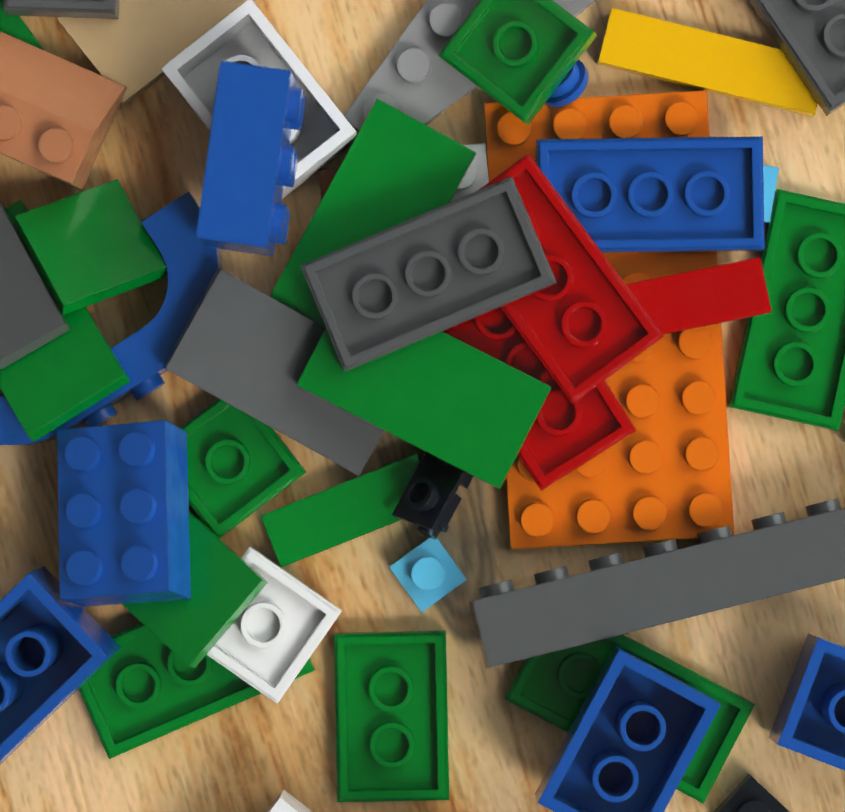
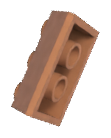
M0 32V154L83 190L127 87Z

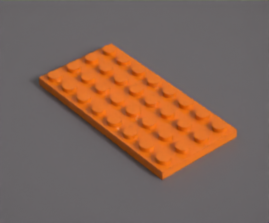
M707 90L577 98L575 101L562 107H548L544 104L529 125L499 102L484 103L489 182L528 153L536 163V140L710 137ZM717 251L603 253L625 284L718 266ZM721 323L666 334L605 380L637 431L542 491L518 455L506 477L510 549L698 538V533L729 525L732 536H734Z

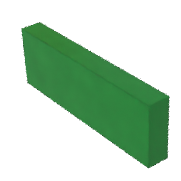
M417 454L261 515L281 568L400 521L401 519L394 517L392 513L420 463Z

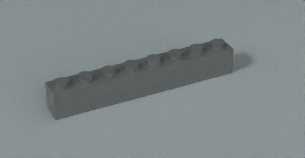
M837 498L806 506L808 516L806 518L787 522L784 512L751 520L754 531L732 536L730 525L698 533L697 536L700 543L698 545L678 549L676 539L643 547L645 558L624 563L622 554L616 553L589 560L590 572L569 577L567 566L534 574L536 582L534 586L514 590L512 580L481 587L479 590L482 599L471 601L469 604L485 668L844 579L845 508H840Z

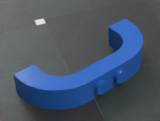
M190 192L185 193L141 221L163 256L168 274V287L165 300L157 315L142 329L111 348L131 381L35 442L26 434L6 397L0 394V445L39 444L56 439L57 430L79 428L84 424L87 427L101 426L118 414L113 405L131 394L139 401L165 384L161 377L162 374L168 371L163 368L165 361L217 268L223 270L220 249L205 247L196 238L200 206Z

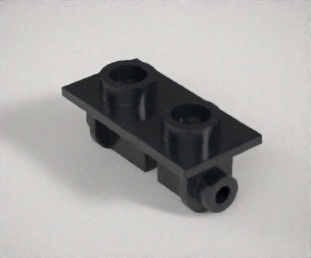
M425 452L392 515L398 519L418 525L417 530L420 533L436 540L440 531L447 532L449 528L448 523L462 499L456 494L459 486L468 488L474 476Z

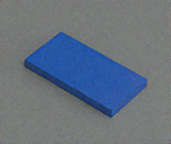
M763 136L536 140V164L602 253L763 251L765 249Z

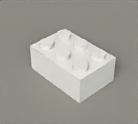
M253 0L244 2L161 68L169 81L210 132L220 61L292 71L297 87L303 88V96H306L302 130L291 129L289 146H295V153H298L294 187H283L282 199L350 147L357 136L355 129Z

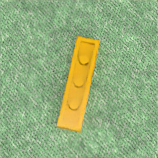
M615 8L610 10L597 65L694 89L707 90V92L808 117L815 115L818 105L817 101L781 49Z

